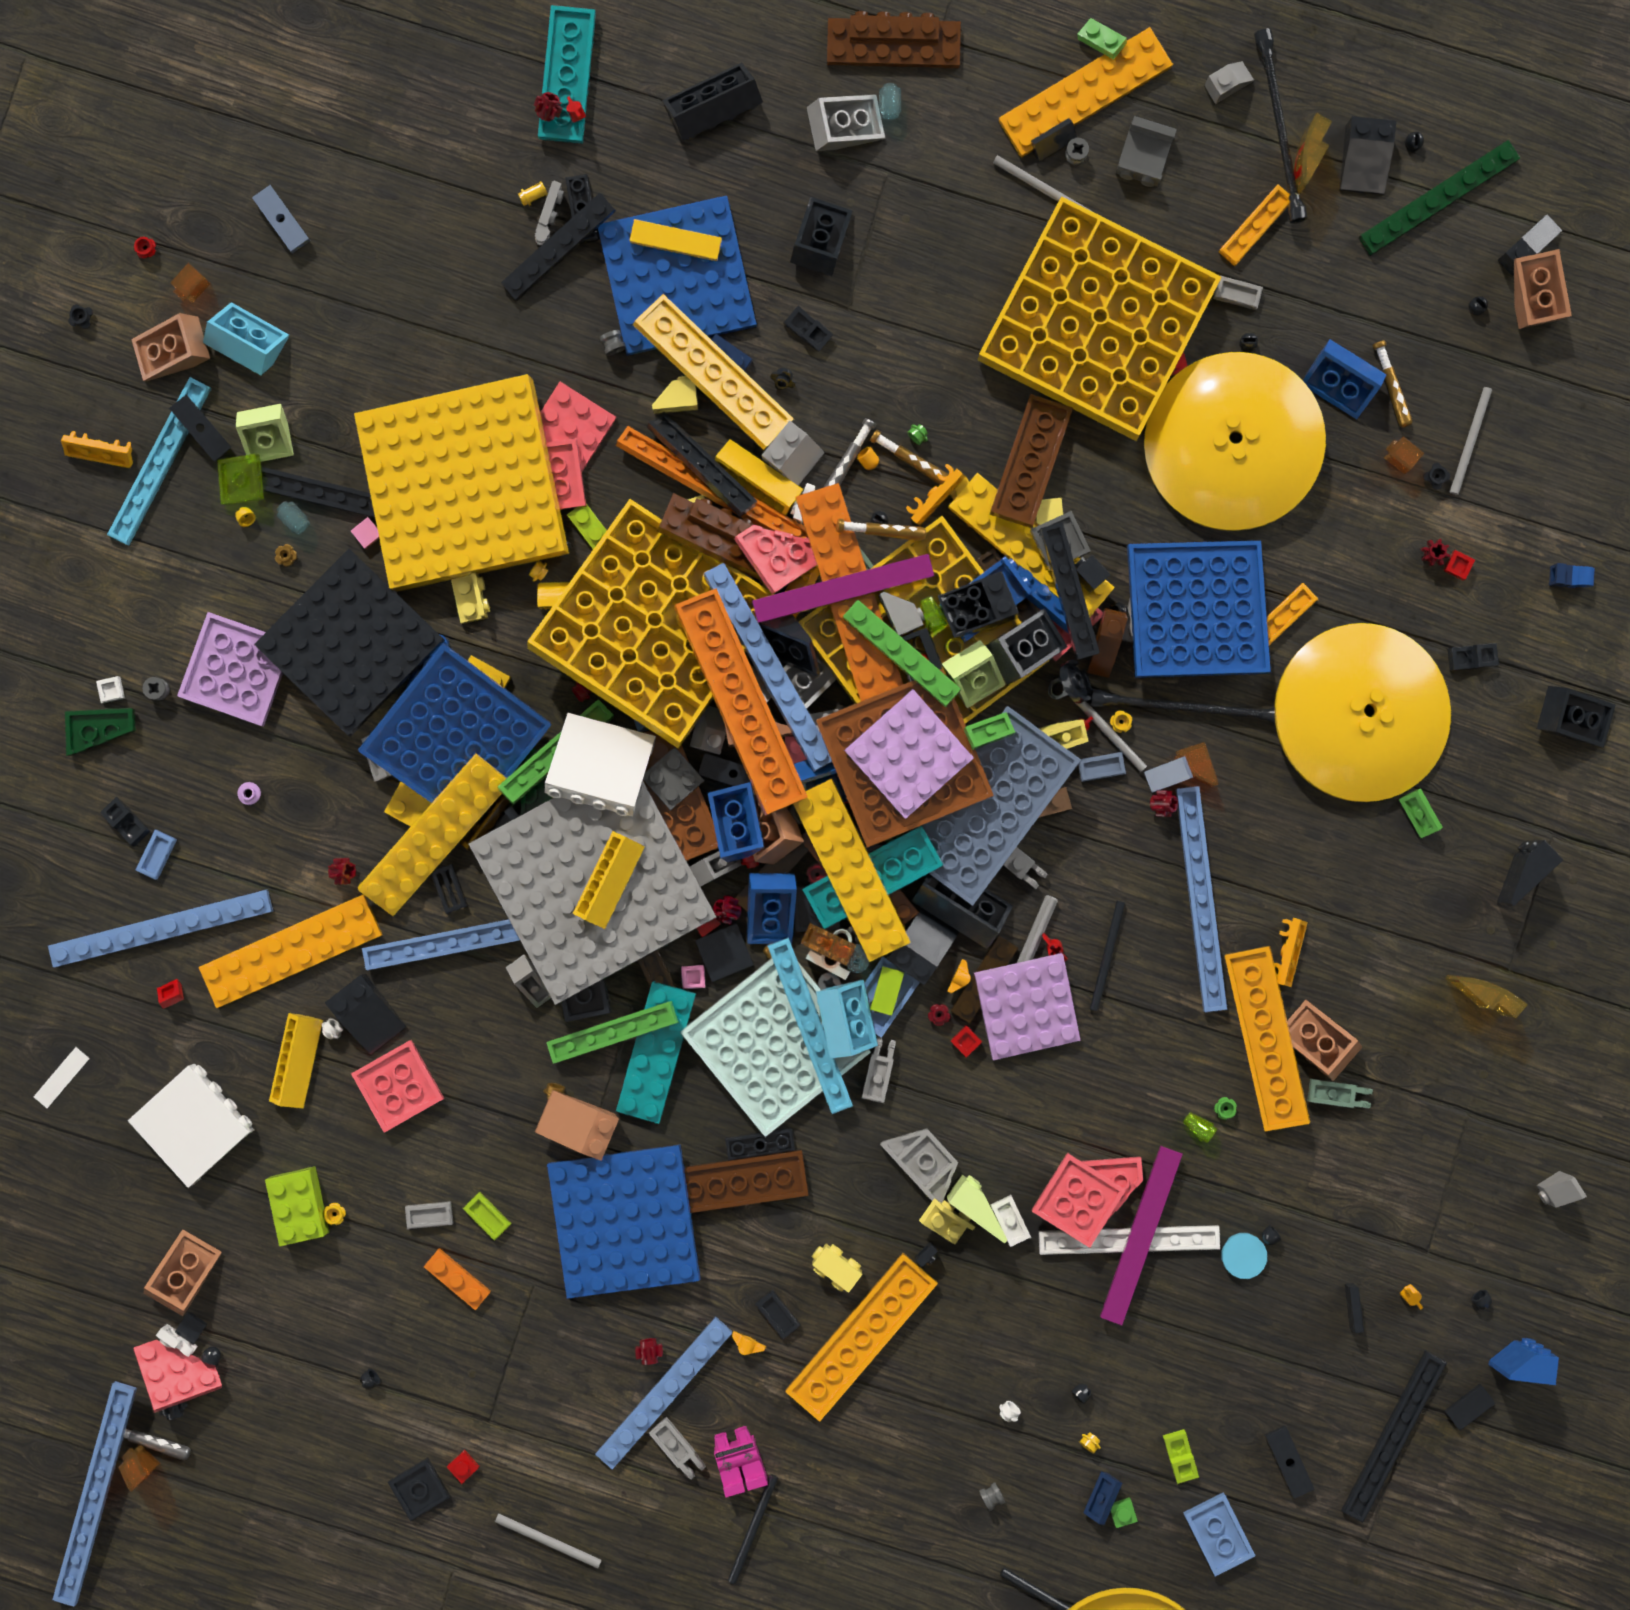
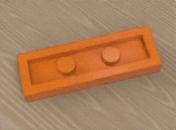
M440 1248L424 1266L426 1270L474 1310L479 1307L491 1292Z

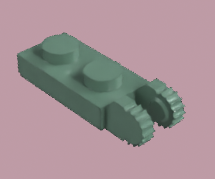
M1310 1079L1307 1101L1354 1108V1106L1370 1108L1371 1103L1368 1101H1355L1356 1092L1369 1095L1372 1094L1373 1089L1357 1087V1085Z

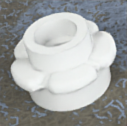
M328 1019L327 1022L322 1023V1033L328 1039H338L341 1036L343 1027L338 1021Z
M1006 1401L1005 1404L999 1406L1001 1410L1000 1415L1005 1421L1016 1422L1018 1420L1017 1418L1021 1412L1013 1402Z

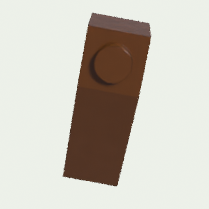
M1104 608L1096 637L1100 653L1091 656L1087 673L1110 677L1128 619L1125 612Z

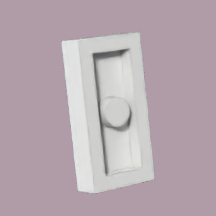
M1011 1195L991 1204L1010 1247L1031 1237Z

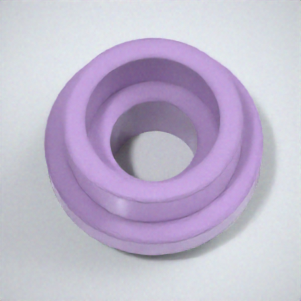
M247 782L239 787L238 798L242 803L252 805L260 799L261 791L256 784ZM248 789L252 791V796L249 798L245 795Z

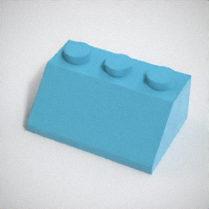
M231 302L207 321L203 343L226 355L233 361L251 369L253 372L262 375L274 364L288 340L289 334Z
M864 980L841 984L816 992L830 1058L853 1056L878 1046Z

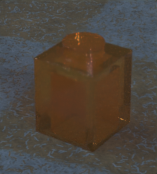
M189 263L170 282L176 288L173 291L183 301L188 298L192 303L211 284Z
M1403 436L1398 441L1394 439L1386 448L1388 453L1384 458L1403 474H1406L1414 467L1424 452Z

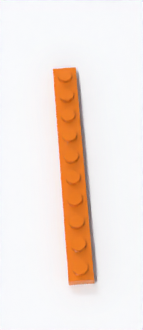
M627 426L617 440L616 446L735 513L670 449ZM756 499V506L742 516V518H747L754 525L761 526L762 528L790 533L800 538H808L804 525Z

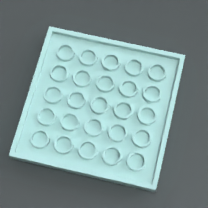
M772 958L681 1031L684 1038L765 1137L823 1091ZM798 962L822 1024L816 995L820 988ZM868 1049L853 1056L835 1058L841 1076L867 1056L870 1050Z

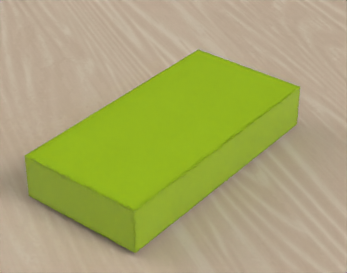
M882 966L870 1010L892 1016L904 972Z
M481 1192L463 1208L494 1241L512 1224Z

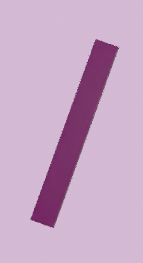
M929 554L752 600L757 622L762 623L934 577V572Z
M1163 1146L1159 1147L1100 1317L1120 1325L1124 1322L1182 1157L1180 1152Z

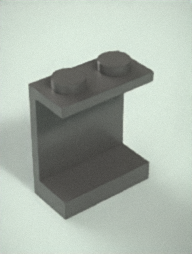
M1134 116L1116 174H1119L1125 180L1135 179L1141 181L1143 185L1148 187L1158 186L1177 129Z

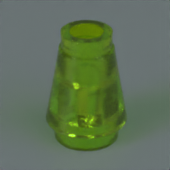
M933 596L920 601L925 617L926 628H929L930 632L947 626L946 616Z
M1189 1112L1183 1120V1123L1200 1141L1203 1140L1206 1143L1209 1142L1217 1131V1128L1213 1126L1214 1123L1192 1112Z

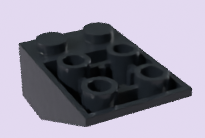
M1002 571L938 595L954 638L997 627L1018 618L1019 612Z

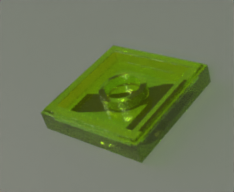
M259 454L217 460L222 505L264 499Z

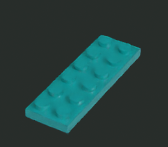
M551 5L542 94L551 92L557 95L560 99L559 102H561L560 107L563 109L559 118L555 117L554 120L544 121L539 118L538 139L583 144L585 118L573 123L566 107L569 104L567 97L570 96L572 101H579L586 114L596 18L595 9Z
M922 825L868 853L888 895L944 865ZM828 875L802 889L824 929L847 917Z
M655 981L652 982L645 1009L672 1001L679 1023L636 1037L617 1105V1112L660 1123L684 1039L681 1031L688 1025L696 993Z

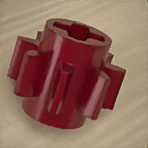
M545 92L541 97L537 96L534 102L536 107L534 111L544 121L554 120L555 117L559 118L563 108L560 107L559 97L551 92Z
M1438 539L1435 544L1432 540L1427 541L1428 547L1421 548V551L1424 552L1422 561L1427 560L1430 562V567L1434 566L1436 561L1441 566L1444 564L1442 558L1450 557V554L1447 553L1449 545L1442 544V539ZM1436 549V553L1439 554V556L1435 557V553L1432 552V550Z
M1157 790V795H1153L1150 799V808L1156 812L1157 817H1171V812H1175L1178 808V799L1172 795V791Z
M334 858V863L328 866V877L335 880V885L351 884L350 879L356 877V865L349 862L350 858Z
M726 895L723 896V900H717L713 908L717 916L716 920L726 924H731L732 920H737L741 915V906L738 904L739 900Z
M656 1338L640 1340V1346L635 1348L636 1360L641 1359L643 1365L658 1363V1357L663 1355L662 1343L657 1344Z

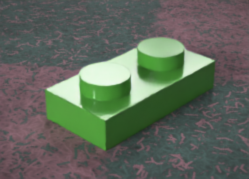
M1092 18L1089 19L1077 34L1078 40L1113 60L1127 44L1126 37Z
M1007 712L964 728L972 750L1015 734Z
M1421 788L1399 799L1420 838L1443 828Z

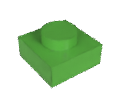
M1130 1497L1114 1502L1110 1512L1116 1528L1138 1522Z

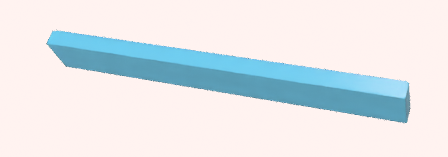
M189 377L178 400L187 394L199 410H201L211 388ZM172 411L107 533L108 536L128 546L189 433Z
M789 938L768 945L831 1113L834 1114L852 1107V1102L835 1058H830L823 1026Z

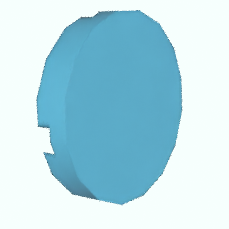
M1238 1233L1231 1236L1223 1246L1221 1260L1224 1267L1233 1276L1240 1279H1250L1257 1276L1264 1269L1267 1262V1251L1264 1244L1256 1236L1249 1233Z

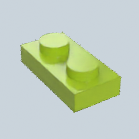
M586 504L583 507H576L567 514L588 544L594 549L607 530L589 506Z

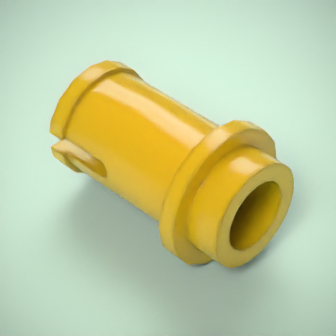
M541 181L526 190L521 189V192L518 194L523 206L527 204L530 206L531 202L544 195H548Z

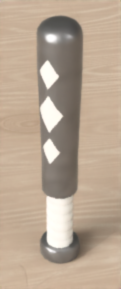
M867 418L864 419V426L860 433H858L854 442H851L824 487L837 483L841 485L861 450V445L869 431L876 427L873 421Z
M126 1429L124 1433V1438H127L130 1442L180 1460H187L191 1449L187 1446L134 1429Z

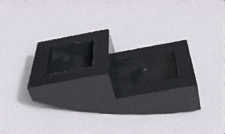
M799 305L783 322L785 326L818 352L833 336L818 320H814Z
M1497 643L1447 649L1450 671L1499 665Z
M118 797L114 798L100 812L109 824L117 829L133 847L151 832Z

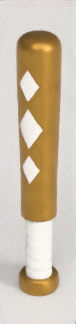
M1383 340L1373 344V349L1377 350L1383 368L1382 372L1386 374L1385 382L1399 426L1404 428L1410 426L1413 421L1394 367L1391 366L1387 351L1385 350L1387 346L1386 341Z
M876 430L870 439L872 443L877 442L881 444V446L893 452L896 457L939 485H942L944 482L938 478L937 474L940 473L943 477L949 475L903 446H898L889 441V439L881 435L879 430Z
M838 519L836 524V531L842 533L844 530L856 531L867 535L923 541L926 538V529L923 527L868 522L861 524L845 522L844 519Z

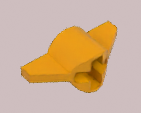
M961 960L947 992L953 993L970 982L971 977L965 960Z
M1411 1284L1399 1293L1409 1305H1417L1420 1310L1423 1308L1420 1304L1422 1295Z
M733 1331L732 1337L742 1355L765 1351V1345L758 1343L751 1337Z

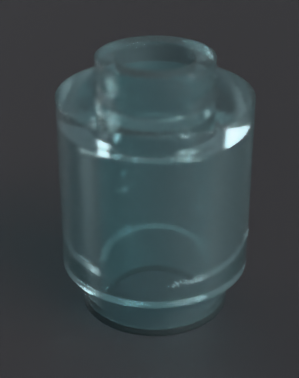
M893 83L884 84L879 89V112L882 113V118L896 119L902 111L901 88Z
M285 501L277 508V518L291 532L299 535L310 525V522L307 520L308 516L293 501L289 503Z
M852 945L846 952L847 967L855 973L863 972L869 965V960L861 945Z

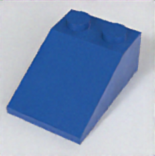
M749 873L747 944H773L789 938L792 944L797 892L794 874Z

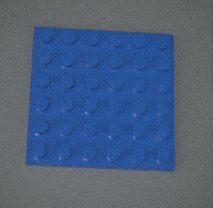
M727 195L606 222L598 227L627 356L657 349L633 326V323L662 294L708 337H712L715 334L721 335L757 327ZM634 219L721 237L722 242L718 260L713 261L630 243V236Z
M1261 541L1128 544L1127 555L1135 678L1269 674L1271 672Z
M442 643L358 750L432 803L475 753L508 778L552 724L446 644Z
M681 1144L604 1155L602 1160L587 1157L547 1164L567 1298L700 1280Z

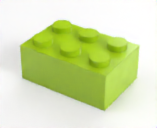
M315 1166L274 1175L265 1179L279 1247L324 1237L330 1232L328 1223L324 1219V1204Z

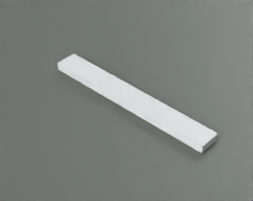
M1219 1226L1157 1227L1149 1251L1220 1249ZM1131 1228L1101 1229L1090 1248L1062 1230L1039 1231V1254L1123 1252Z

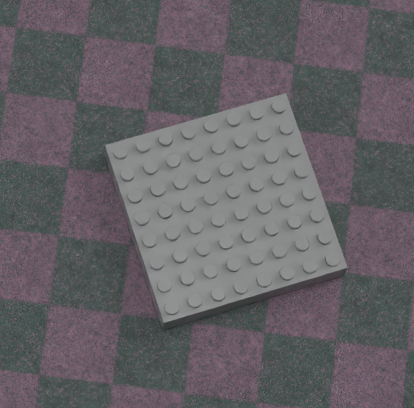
M643 781L636 800L633 816H620L614 811L598 810L591 805L584 803L576 804L562 797L553 798L469 843L555 1005L716 918L712 907ZM612 831L645 846L606 928L603 929L574 915L573 912Z

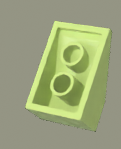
M961 1175L946 1196L949 1203L1003 1243H1006L1007 1238L981 1190L980 1182L970 1175L967 1178Z

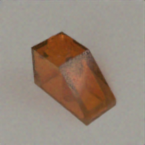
M1205 742L1176 751L1177 756H1174V760L1185 756L1193 775L1192 778L1210 787L1219 785Z
M811 923L801 941V944L846 966L856 947L855 944Z
M139 1445L135 1450L130 1448L121 1457L124 1462L118 1468L127 1488L132 1492L153 1472L160 1462L142 1445Z

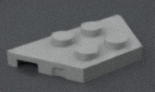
M927 1128L880 1143L932 1201L935 1198L941 1203L943 1202L958 1161Z

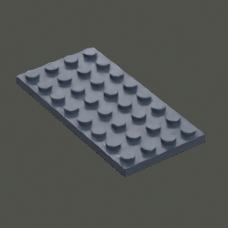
M1009 706L1002 713L1007 712L1015 734L975 749L994 796L922 825L944 864L929 874L972 906L1081 761L1080 758Z

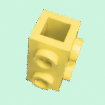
M825 1244L823 1248L819 1246L812 1255V1258H814L812 1265L815 1267L813 1270L821 1277L827 1276L833 1280L831 1284L839 1291L846 1290L849 1293L862 1276L861 1265L852 1258L847 1260L843 1257V1251L834 1244L831 1247L828 1244Z

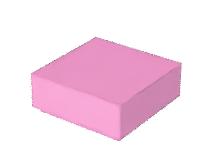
M368 517L351 530L352 534L365 549L379 539L378 529Z
M704 965L681 967L683 989L705 988Z

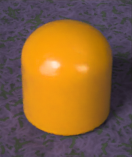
M871 447L864 448L857 455L858 461L866 470H872L879 464V457Z

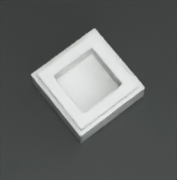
M119 676L96 681L101 703L125 699Z

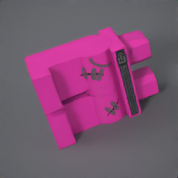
M746 1426L735 1429L737 1438L735 1441L729 1442L726 1432L716 1434L714 1438V1455L723 1483L725 1497L745 1492V1486H747L749 1491L768 1485V1477L755 1443L754 1435H750Z

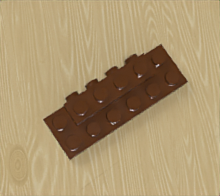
M865 11L855 12V15H850V19L828 18L827 65L959 68L961 21H939V17H934L933 13H923L921 17H912V14L909 12H902L899 16H890L888 12H878L877 16H868V13Z
M673 493L657 532L763 582L734 540L738 534L753 525L751 520L747 518L739 519L733 516L729 509L723 508L720 510L712 506V502L708 499L700 500L696 498L693 503Z

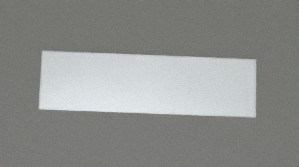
M75 1047L35 1094L34 1098L48 1108L89 1058Z

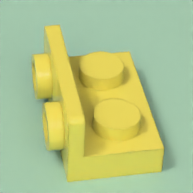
M474 572L469 576L451 579L460 623L464 624L487 619V612H490L488 600L483 598L482 591L485 590L483 577H479Z
M935 1198L919 1220L923 1225L953 1244L957 1243L967 1227L972 1231L975 1228L968 1216L961 1211L959 1213L955 1212V1207L946 1200L941 1203Z

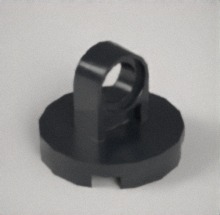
M1072 659L1061 664L1060 677L1054 679L1048 685L1050 697L1059 700L1070 697L1078 704L1091 699L1088 696L1092 692L1090 680L1085 670H1079L1077 667L1079 663ZM1058 683H1061L1064 689L1060 696L1055 693V687Z

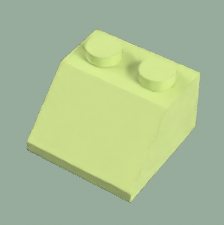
M281 404L237 412L236 429L249 464L293 456L288 422Z
M981 640L942 663L947 677L961 688L958 695L966 708L1005 686L993 655Z

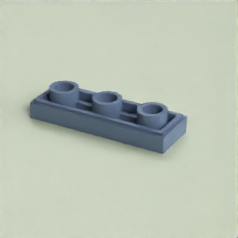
M271 185L252 197L292 253L310 241ZM281 218H285L283 222H279Z

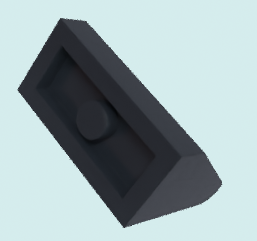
M928 628L902 637L905 641L920 636L929 661L939 670H944ZM906 674L908 681H913V679L908 674Z

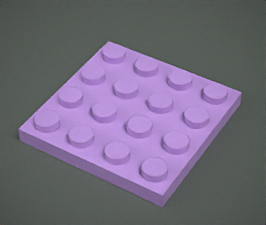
M208 612L177 696L264 726L283 672L254 645L266 632Z
M913 689L844 750L904 819L911 815L974 758Z
M1062 953L974 973L993 1060L1081 1041Z

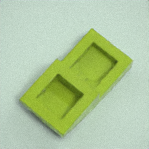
M1185 1430L1163 1435L1177 1484L1199 1478Z

